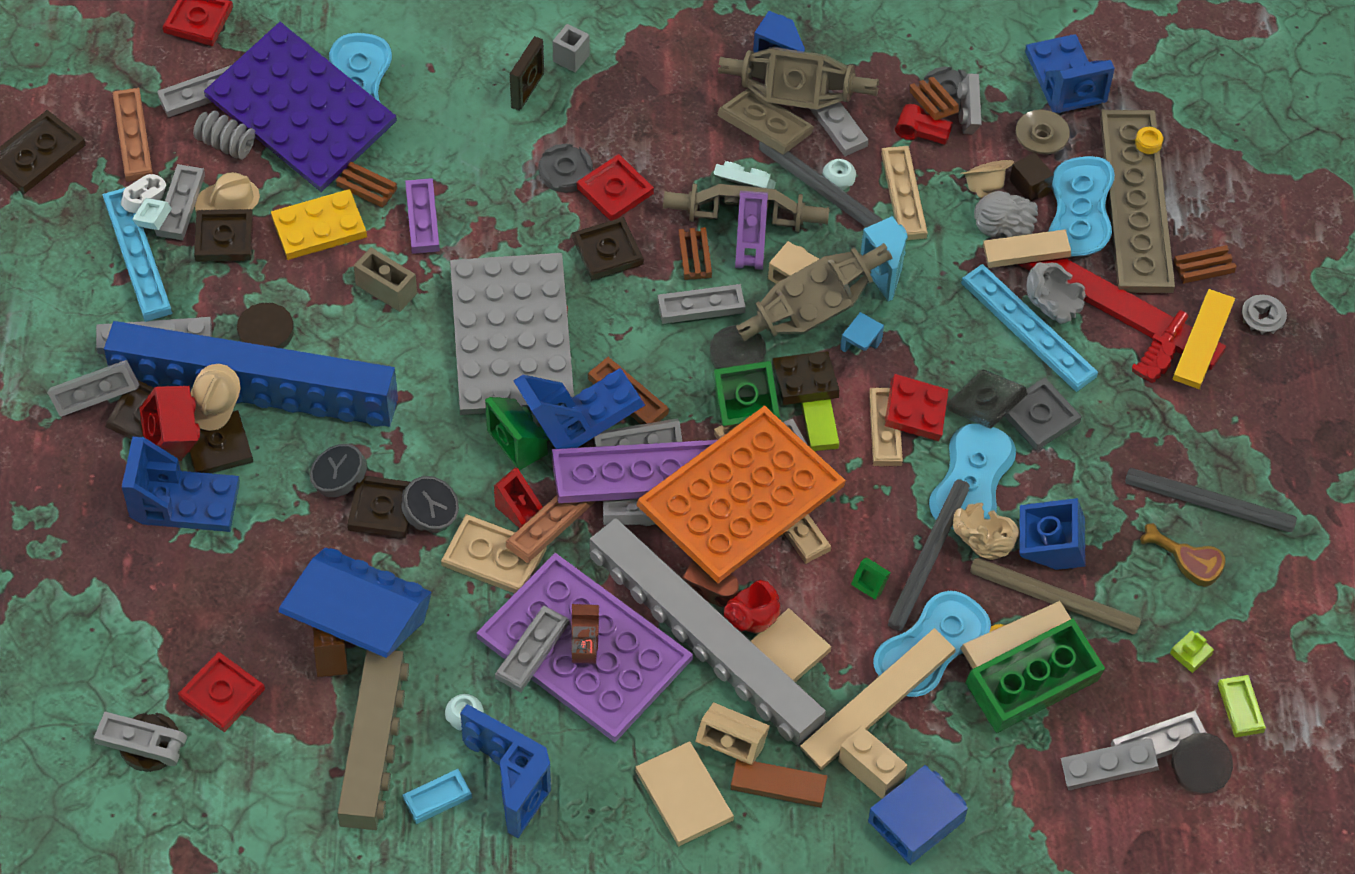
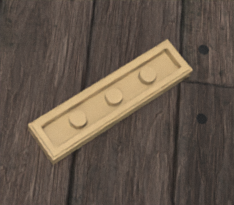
M909 146L882 148L881 155L895 220L905 228L908 236L907 240L926 239L928 232Z
M1058 601L964 643L960 649L972 669L1071 618L1062 603Z

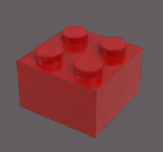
M190 386L155 387L139 408L144 438L178 458V461H182L200 438V427L198 423H195L194 418L196 401L194 396H191Z

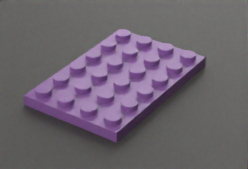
M556 553L477 632L478 640L503 659H506L543 605L569 619L568 627L531 680L614 743L693 660V654ZM572 604L599 605V635L596 664L572 663Z

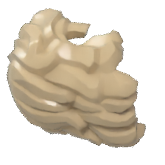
M983 503L968 504L965 510L962 508L956 510L953 518L954 531L977 555L994 560L1007 556L1013 550L1020 536V529L1013 520L1008 517L998 516L994 510L988 512L990 519H985L982 508Z

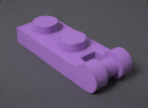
M740 191L735 268L755 266V269L763 270L768 192ZM745 248L756 249L755 256L744 255Z

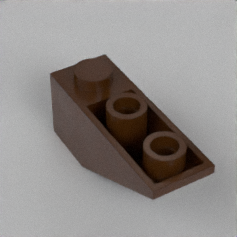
M313 627L317 677L348 674L346 641Z

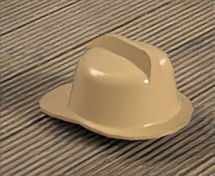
M994 161L979 165L960 174L965 175L969 190L976 192L979 198H983L1003 188L1005 171L1008 167L1012 166L1014 161Z
M234 172L226 173L216 181V184L200 192L195 204L196 213L197 210L253 209L260 199L259 189L254 183L250 182L248 176Z
M212 364L205 367L198 374L193 384L191 396H194L196 401L194 418L195 423L199 424L200 429L208 431L218 430L231 417L241 386L239 377L227 365Z

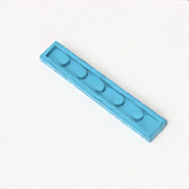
M122 188L102 195L144 321L146 322L171 315L172 310L144 228L137 226L132 220L136 213L126 211L121 205L125 189Z
M983 264L962 278L961 284L1073 390L1077 392L1097 378L1098 371Z

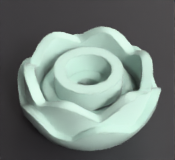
M834 159L824 166L822 176L840 189L845 190L854 184L856 170L849 161Z
M460 694L448 702L445 718L457 730H462L460 713L466 704L484 713L483 706L476 697L469 694Z

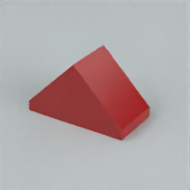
M514 468L494 485L495 507L519 528L543 508L518 468Z

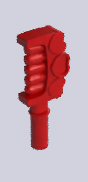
M1179 310L1168 328L1164 330L1162 336L1153 335L1151 346L1144 353V357L1140 359L1141 362H1138L1137 365L1133 364L1132 372L1150 383H1154L1156 379L1161 377V374H1165L1171 367L1173 354L1176 352V347L1172 340L1176 338L1177 333L1188 319L1189 315L1186 312Z

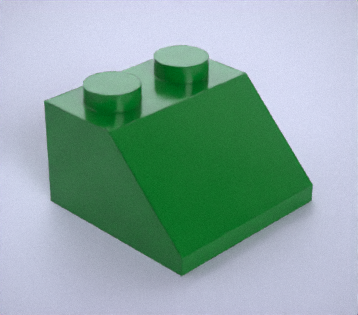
M771 361L714 369V386L723 427L742 423L763 406H766L774 415L780 418Z
M489 397L485 399L487 431L519 471L548 455L547 442L549 438L541 426L537 427L533 422V417L526 406L521 407L514 398Z

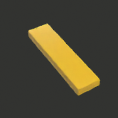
M1208 289L1174 373V381L1200 390L1233 307L1234 297Z

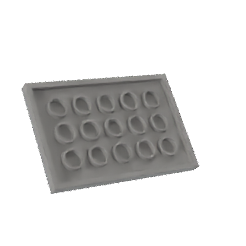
M562 253L450 260L460 415L486 413L485 399L489 397L514 398L521 407L526 406L528 410H531L513 381L521 375L562 382L573 398L574 388Z

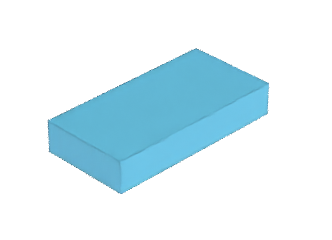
M456 769L403 794L402 798L413 820L418 824L471 799L472 793L459 769Z

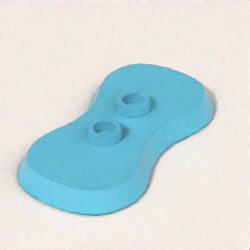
M349 33L341 36L333 43L330 49L329 62L380 102L378 95L379 84L392 60L389 44L381 37L367 33Z
M1094 156L1072 158L1062 162L1053 172L1054 178L1051 187L1057 200V211L1048 232L1066 229L1071 248V257L1089 256L1101 251L1108 243L1112 234V226L1106 213L1105 202L1115 174L1112 165L1106 159Z
M968 424L959 428L952 435L949 443L950 465L948 472L930 495L929 508L935 520H937L957 479L965 481L970 485L961 508L965 510L968 504L983 503L984 518L990 519L988 512L994 510L997 513L996 489L998 482L1015 461L1016 447L1010 436L989 425Z
M945 591L933 596L926 603L919 620L912 628L886 640L879 646L873 659L876 673L878 676L884 673L935 628L956 649L955 653L906 696L918 697L929 693L940 682L947 665L955 657L963 653L960 649L961 646L990 632L991 622L988 614L975 600L961 592Z

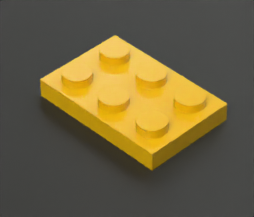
M350 189L271 211V218L287 260L367 237L366 228Z

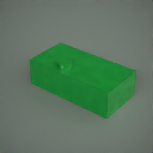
M1074 618L972 669L965 684L997 734L1096 683L1104 672L1105 667Z

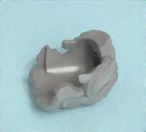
M995 191L979 200L974 209V218L978 229L990 237L999 239L1002 238V233L1006 237L1028 235L1034 231L1033 224L1037 222L1035 216H1038V207L1035 202H1030L1029 199L1010 195L1003 191Z
M1039 262L1029 271L1026 287L1030 301L1052 320L1056 319L1059 324L1071 321V318H1076V313L1083 310L1086 288L1077 282L1068 283L1067 281L1073 275L1058 263Z

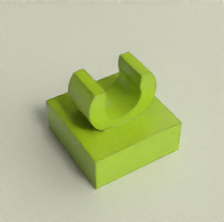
M1191 630L1171 649L1170 654L1193 673L1212 656L1214 649L1206 643L1207 640L1203 636Z

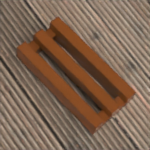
M934 77L928 78V83L924 80L919 81V86H916L914 83L909 85L910 93L934 120L959 112V104ZM923 92H925L930 97L931 101L923 94Z
M353 162L348 164L347 170L344 169L342 171V177L336 179L337 187L344 190L350 189L352 194L381 208L386 205L397 190V183ZM348 180H352V181H354V182H356V183L362 185V187H360V186H358V185H356V184H353V183L349 182ZM373 190V191H375V192H377V193L383 195V197H381V196H379V195H377V194H374V193H372V192H370V191Z
M706 227L701 228L700 231L690 228L689 232L679 229L678 236L684 280L712 278ZM688 239L691 240L695 272L689 271L686 240ZM697 239H701L704 272L700 270Z
M1225 245L1175 256L1174 264L1182 283L1235 273L1237 267L1235 263H1232V255L1228 254V246ZM1225 263V265L1209 268V266ZM1194 269H1199L1198 271H1193V272L1185 273V271H1190V270H1194Z

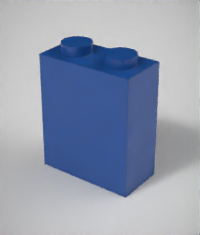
M924 765L870 808L868 822L911 865L965 821L968 808L964 799L958 793H953L945 785V781L936 771L932 772Z

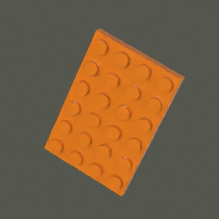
M763 406L640 497L637 501V507L713 580L720 583L842 489L846 480L766 406Z

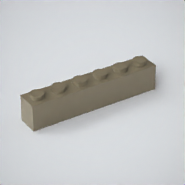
M369 650L366 651L337 813L340 827L377 830L379 819L384 820L386 801H382L383 792L389 791L391 773H387L388 763H394L396 749L395 745H392L393 735L398 736L400 729V717H396L398 708H403L405 690H401L402 681H408L409 663H405L403 651L394 650L387 658Z

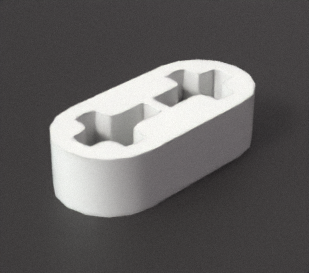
M148 174L124 189L122 195V207L128 212L136 213L145 198L161 200L166 187L164 179L158 175Z

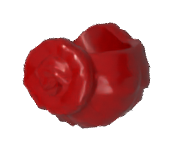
M763 580L755 581L749 587L738 592L733 598L728 600L724 607L725 619L737 630L754 634L764 632L774 624L781 612L777 591L768 581Z

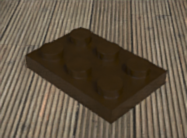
M46 110L0 146V175L25 194L86 146L85 139L50 111Z

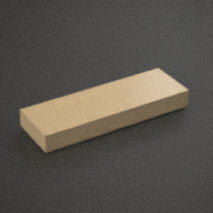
M1066 229L983 241L988 268L1071 257V248Z
M870 388L869 390L873 466H902L903 462L901 431L884 426L890 388Z

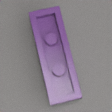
M433 178L407 180L405 184L412 254L438 252L440 248Z

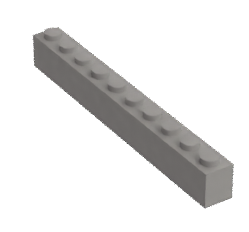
M613 519L590 538L589 554L591 559L598 566L603 565L617 584H623L629 589L636 602L639 604L644 603L658 622H664L671 628L673 635L678 641L682 643L685 641L700 661H706L713 667L715 674L720 680L728 681L742 700L749 701L755 706L760 717L765 721L770 720L785 740L792 741L799 747L824 725L826 710L618 519Z

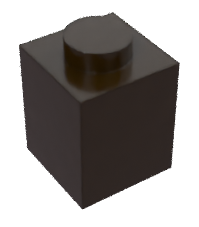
M1035 152L1012 164L1010 181L1025 199H1029L1031 202L1049 194L1054 174Z

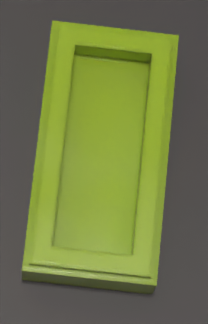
M831 399L801 403L809 447L813 451L839 449V439Z
M1249 675L1220 679L1218 687L1234 737L1264 733L1266 727Z

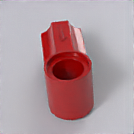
M907 104L902 109L895 132L905 140H914L920 137L945 145L949 139L953 122L944 119L934 120L920 106Z

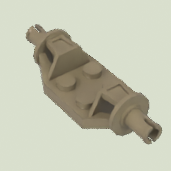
M772 47L758 52L748 50L744 60L722 56L719 60V65H721V67H718L719 74L741 76L743 87L749 88L762 100L769 103L818 110L841 101L849 102L853 92L877 96L879 89L877 88V85L879 86V79L856 77L854 65L847 66L825 54ZM752 76L765 80V84L753 80ZM829 90H843V92L829 93Z
M693 183L692 191L689 194L664 192L663 209L688 210L687 213H690L689 222H694L695 217L718 220L720 199H724L726 205L739 206L740 191L768 192L767 209L769 204H774L772 225L795 227V232L798 233L800 224L803 225V222L828 225L829 207L806 206L802 202L803 194H799L798 203H796L776 189L718 184L697 193L698 185ZM714 201L713 212L697 211L698 206ZM778 207L794 215V220L777 219Z
M883 243L863 256L855 248H852L850 252L824 256L776 283L761 302L755 303L758 309L757 315L736 325V329L744 342L765 329L767 331L770 330L773 337L778 334H805L853 307L867 284L873 282L870 275L871 270L893 259L889 250L887 251V246ZM862 274L863 276L849 288L848 284ZM788 317L792 320L774 326L772 324Z

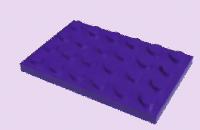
M281 22L276 24L204 90L205 97L232 119L236 120L239 125L245 124L246 131L249 128H253L257 140L320 192L328 187L344 169H347L350 162H354L397 122L395 114Z

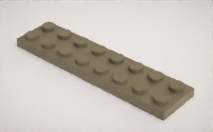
M1101 110L1100 122L1104 159L1110 162L1115 174L1113 184L1108 192L1117 286L1120 290H1125L1129 293H1173L1175 281L1160 150L1154 154H1145L1139 151L1135 145L1137 132L1141 128L1154 127L1157 129L1155 110Z

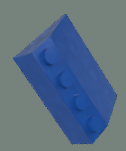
M325 547L311 559L280 605L278 612L387 658L424 623L432 592L422 588L418 583L407 582L395 577L389 571H381L369 566L363 560L352 559L343 555L339 550Z

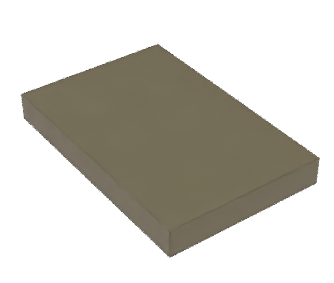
M749 88L720 107L717 115L783 155L810 136L814 128L810 123L776 103L765 102Z

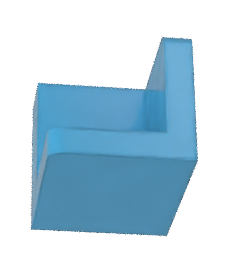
M860 312L842 334L840 350L846 352L852 344L863 351H866L870 346L876 349L882 342L884 325Z

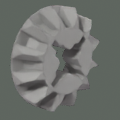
M1269 295L1250 297L1245 301L1241 311L1243 323H1247L1251 331L1254 329L1260 331L1261 335L1265 332L1274 334L1276 330L1283 328L1287 319L1284 305L1278 299ZM1269 310L1268 318L1258 319L1259 314Z

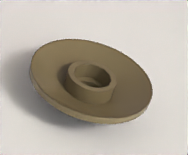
M1048 110L1027 112L1018 120L1016 125V137L1019 143L1027 150L1037 154H1052L1060 151L1066 146L1070 136L1067 122L1057 113Z

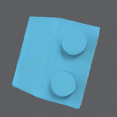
M893 216L864 228L861 245L862 256L883 243L887 246V251L889 250L893 259L875 267L870 273L874 283L887 301L893 300L903 267L906 240L908 239L905 228L901 224L899 225Z

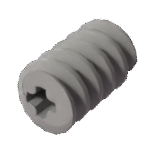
M215 110L209 115L207 112L199 115L194 126L193 135L198 141L212 145L215 149L221 150L225 154H230L233 158L243 160L249 154L254 144L255 130L249 128L246 131L245 124L237 126V121L234 119L228 122L226 115L219 117L218 111Z

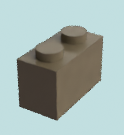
M372 247L354 264L356 285L399 312L417 294L416 274Z

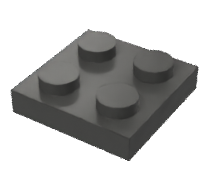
M1046 378L1030 386L1000 407V412L1036 451L1079 424L1082 418Z

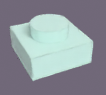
M145 198L132 220L139 227L159 230L172 208L166 201Z

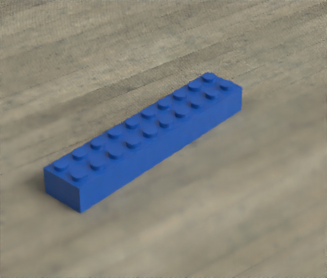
M113 321L104 347L108 366L127 360L136 379L153 388L190 386L191 392L196 377L202 369L212 364L227 365L235 371L240 380L241 389L236 403L255 404L261 408L273 407L291 413L303 412L316 417L327 416L339 418L345 422L357 421L376 427H390L398 401L395 367L118 321Z

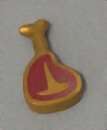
M1154 523L1145 525V534L1140 538L1141 544L1154 543L1171 552L1175 557L1179 570L1193 583L1202 587L1211 586L1222 574L1225 566V556L1218 548L1212 546L1192 547L1188 544H1179L1162 535Z

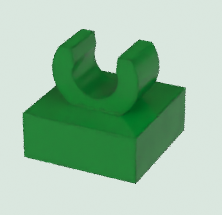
M866 557L860 562L851 585L876 600L881 596L891 572Z

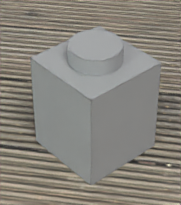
M566 24L553 40V62L576 73L590 55V35Z

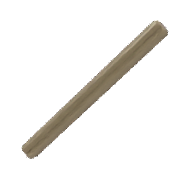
M975 558L971 565L970 572L976 576L1051 604L1060 601L1067 610L1131 634H1136L1141 623L1139 617L981 558Z

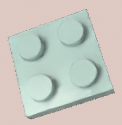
M725 161L724 166L716 164L714 175L721 179L750 187L774 189L776 182L770 179V174L754 168H751L750 173L745 172L744 167L728 161Z

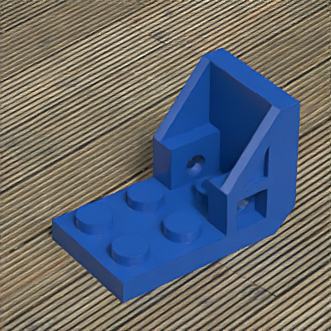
M1076 34L1026 45V55L1052 112L1060 113L1107 102L1115 67L1111 60L1089 62Z
M621 368L608 374L591 387L582 390L573 398L562 382L528 375H521L513 380L555 449L578 448L645 406Z
M132 437L122 491L129 517L143 525L230 532L240 480L239 476L181 471L178 458L144 437Z
M466 704L460 713L463 741L469 749L475 752L482 751L489 755L496 764L500 765L501 790L507 833L519 838L551 791L550 761L547 749L543 745Z

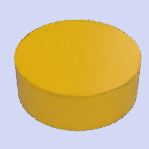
M1144 127L1137 132L1135 145L1139 151L1145 154H1154L1161 149L1163 135L1158 129Z

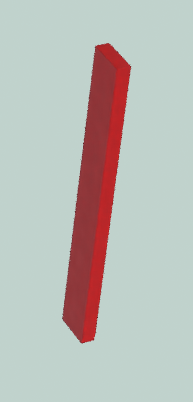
M1066 258L1018 264L1030 271L1039 262L1058 263L1073 275L1067 281L1068 283L1077 282L1084 285L1086 295L1083 300L1151 338L1154 334L1162 336L1164 330L1168 328L1174 319L1171 315L1129 292L1119 289L1118 286ZM1185 323L1177 333L1176 338L1172 340V343L1175 344L1176 352L1180 354L1183 353L1193 329ZM1218 342L1209 364V370L1213 369L1225 352L1226 346Z

